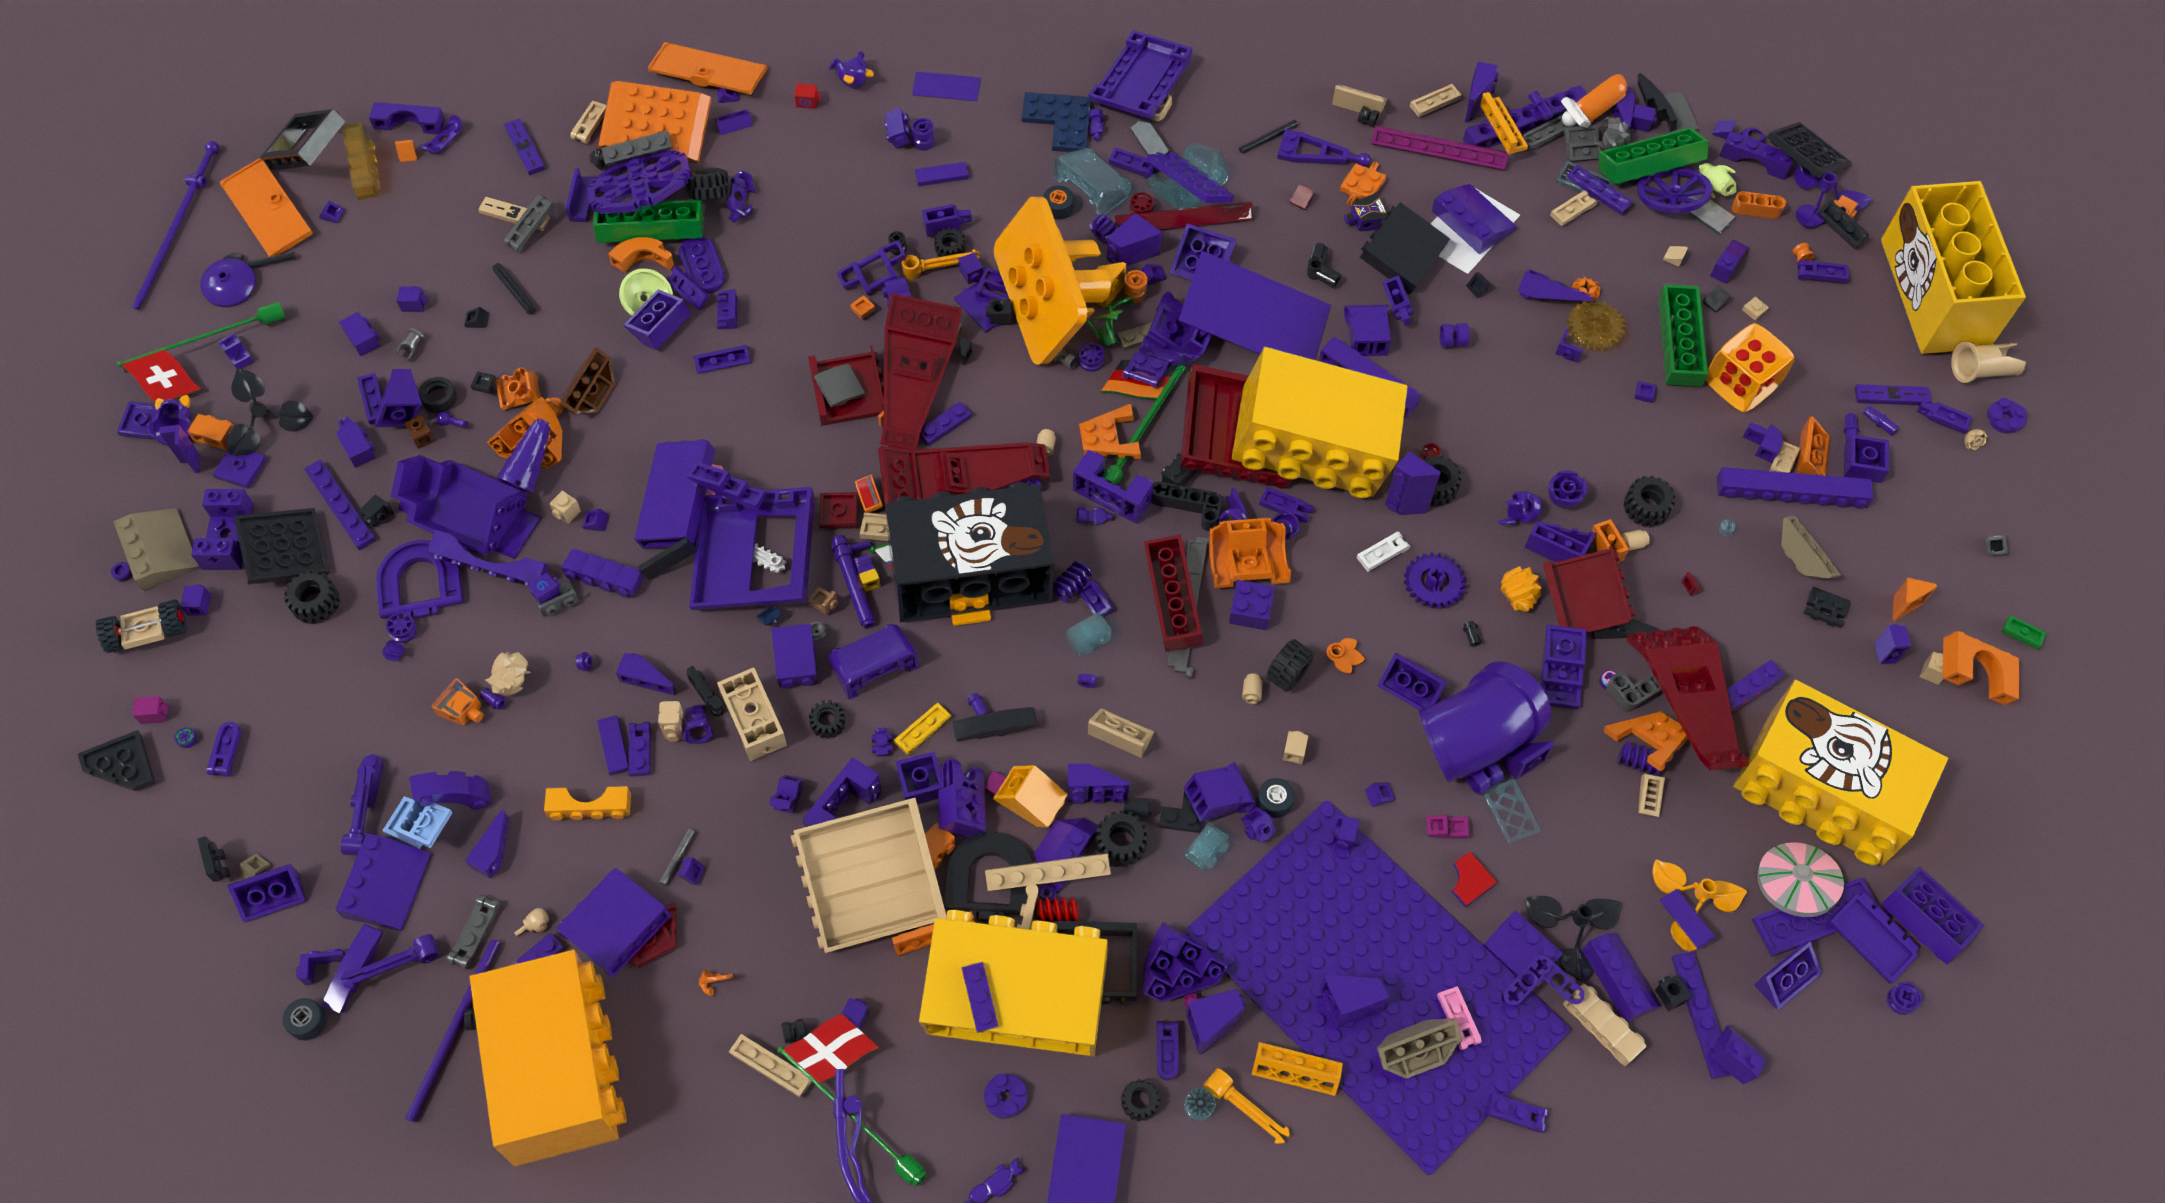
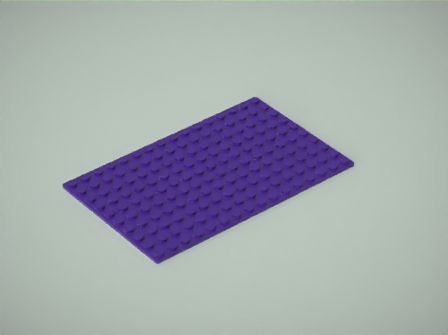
M1324 801L1186 928V934L1228 965L1225 973L1306 1054L1343 1063L1338 1086L1427 1175H1431L1488 1117L1486 1112L1489 1095L1496 1093L1507 1097L1570 1032V1027L1532 991L1518 1005L1508 1004L1504 999V992L1517 977L1358 828L1352 849L1336 847L1337 838L1334 837L1339 815L1343 814L1329 801ZM1326 975L1380 978L1382 983L1387 985L1390 996L1382 1011L1336 1027L1320 987ZM1516 982L1514 986L1518 988L1514 992L1511 990L1508 992V1000L1518 1001V993L1522 991L1525 994L1527 990L1523 989ZM1458 986L1482 1042L1477 1045L1470 1044L1468 1048L1463 1050L1457 1044L1454 1052L1445 1064L1407 1079L1383 1069L1377 1047L1391 1033L1425 1020L1447 1019L1437 995L1440 992ZM1468 1030L1463 1031L1465 1037L1470 1036Z

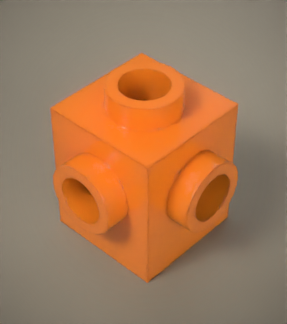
M1844 195L1839 200L1834 201L1840 208L1845 207V213L1852 219L1857 213L1855 209L1859 203Z

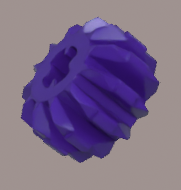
M1102 214L1096 216L1089 225L1090 231L1094 236L1106 244L1107 238L1118 229V226L1115 225L1111 218Z

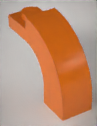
M632 238L620 243L608 253L611 265L624 273L633 264L641 260L655 261L668 270L674 267L672 254L664 250L663 242L653 238Z

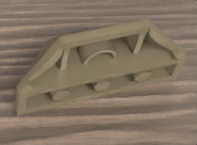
M1785 517L1783 519L1781 546L1785 550L1786 556L1796 564V569L1805 576L1821 578L1839 577L1841 575L1812 535L1799 522L1797 517Z
M1455 1018L1425 1020L1389 1034L1377 1047L1383 1069L1407 1079L1445 1064L1454 1052L1457 1044L1462 1040Z

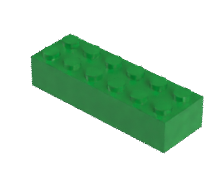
M1690 127L1599 152L1598 170L1614 184H1622L1628 180H1636L1643 176H1651L1654 173L1666 172L1673 168L1684 167L1691 163H1699L1702 160H1706L1708 157L1709 140Z
M701 200L662 201L654 206L651 203V207L645 205L642 207V210L636 208V212L599 214L598 211H595L593 221L597 243L624 242L638 237L653 238L659 241L665 239H696L703 236L704 213Z
M1664 284L1658 296L1666 385L1702 387L1708 376L1699 286Z

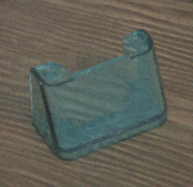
M1194 142L1185 149L1183 158L1191 166L1197 167L1201 173L1207 174L1208 178L1217 181L1220 186L1227 181L1228 171L1221 150ZM1154 174L1146 180L1149 189L1174 209L1197 207L1203 202L1169 176L1163 181L1162 176Z
M1083 148L1065 153L1054 160V178L1059 182L1063 180L1067 182L1070 179L1090 196V203L1095 202L1098 208L1095 212L1098 215H1105L1131 195L1130 181L1098 157L1092 149Z

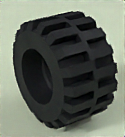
M703 168L692 170L691 179H686L688 182L685 184L686 196L693 200L719 199L730 193L728 171L724 169Z
M1433 455L1432 458L1426 457L1424 461L1441 472L1439 479L1445 483L1436 485L1430 504H1433L1435 507L1438 504L1444 506L1445 503L1449 504L1458 493L1462 480L1461 470L1457 468L1455 462L1452 463V460L1449 458L1444 459V456H1440V458L1437 455Z
M1643 476L1631 484L1625 496L1623 506L1625 507V513H1629L1628 517L1634 519V523L1637 524L1639 522L1641 526L1645 527L1648 525L1653 527L1654 524L1659 526L1662 522L1666 521L1676 502V495L1672 492L1674 489L1672 486H1668L1669 483L1667 481L1663 482L1661 481L1662 478L1659 477L1656 479L1654 476L1649 478ZM1642 498H1650L1653 501H1655L1657 505H1650L1646 503Z
M306 571V574H298L299 577L297 578L294 576L291 579L292 582H288L286 585L288 589L284 590V601L298 620L300 619L303 623L308 621L309 624H314V621L321 623L323 619H329L330 614H335L334 609L339 607V592L326 574H320L319 571H314V573ZM320 593L313 601L304 602L309 595Z
M1292 639L1277 654L1267 671L1266 678L1283 691H1290L1308 670L1313 661L1314 652L1296 639Z
M1114 811L1111 812V817L1106 815L1104 821L1099 823V828H1097L1096 832L1097 851L1101 854L1108 853L1110 865L1112 862L1115 863L1116 867H1119V864L1127 867L1129 862L1133 865L1136 863V859L1140 860L1142 854L1145 853L1147 828H1145L1143 821L1140 822L1139 816H1132V812L1128 811V814H1124V811H1120L1119 814H1116ZM1116 832H1126L1132 836L1133 841L1129 845L1118 846L1110 840V837Z

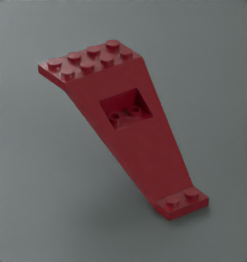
M891 293L884 328V426L880 444L917 450L920 432L956 343L962 308ZM905 358L908 359L909 364L903 365L902 360ZM922 362L927 364L926 369L920 368Z
M1027 442L922 450L880 446L878 449L885 504L893 503L895 499L905 496L919 500L931 498L938 492H949L952 495L967 494L977 487L999 490L1013 483L1028 479L1048 480L1050 478L1045 444Z
M1690 626L1686 629L1672 628L1666 631H1638L1635 634H1627V642L1645 658L1700 761L1710 771L1747 767L1749 759L1738 748L1718 643L1698 626Z

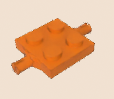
M1374 161L1370 168L1355 163L1340 186V191L1350 196L1346 202L1348 205L1352 206L1356 199L1360 200L1379 191L1386 180V175L1376 171L1379 167L1378 162Z

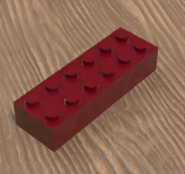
M1181 534L1144 541L1165 652L1203 645L1202 632Z

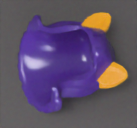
M862 51L858 52L857 57L845 62L835 58L829 66V71L834 69L840 80L851 88L862 86L867 77L874 76L873 71L868 69L866 62L862 59L865 56Z
M184 395L179 400H163L158 398L155 402L157 411L153 420L147 423V428L153 435L152 437L157 442L167 445L159 434L160 427L180 425L189 440L192 439L187 432L192 424L189 396Z

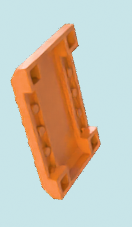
M622 81L611 82L598 147L601 149L668 131L673 147L670 150L679 151L680 154L684 152L688 162L699 163L712 99L710 96L699 92Z

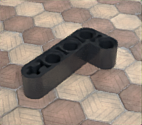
M1157 481L1153 483L1151 503L1158 506L1202 514L1201 527L1205 531H1210V528L1213 529L1218 525L1222 497L1219 493Z

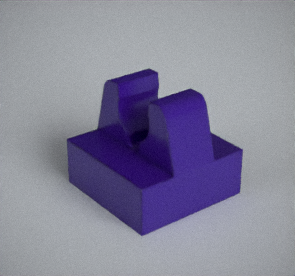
M687 857L681 863L683 867L681 871L677 872V875L690 884L697 885L705 866L695 858Z

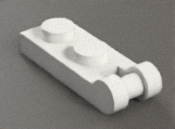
M1396 532L1357 554V559L1366 571L1369 572L1396 555L1406 552L1410 545L1402 539L1403 536L1400 532Z

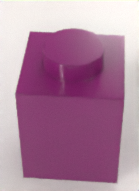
M160 696L135 698L133 717L140 724L165 722V715L168 714V705Z

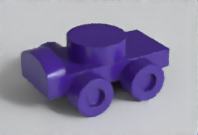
M887 728L875 729V734L871 735L872 743L876 742V745H872V753H876V756H889L888 752H892V744H888V741H892V734L887 733Z

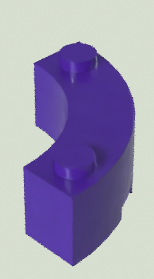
M450 771L448 775H437V772H430L409 777L412 798L418 806H430L434 803H459L470 807L472 810H479L492 804L489 783L478 775L469 777L466 776L465 772Z

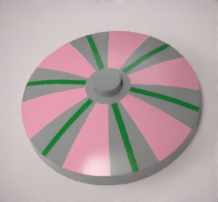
M1792 842L1775 846L1764 855L1758 868V884L1763 895L1775 907L1794 916L1815 917L1825 914L1837 905L1843 893L1844 879L1839 866L1827 853L1812 845Z

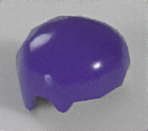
M1291 512L1278 513L1271 520L1272 522L1284 524L1286 528L1285 541L1291 540L1298 533L1300 524L1298 518Z

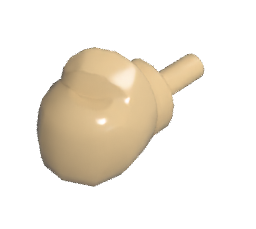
M541 908L531 911L523 920L524 926L515 931V935L519 936L527 929L530 932L534 930L536 932H544L548 928L547 924L550 920L547 912Z

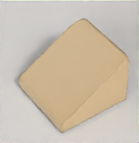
M1670 246L1663 260L1679 267L1688 247Z

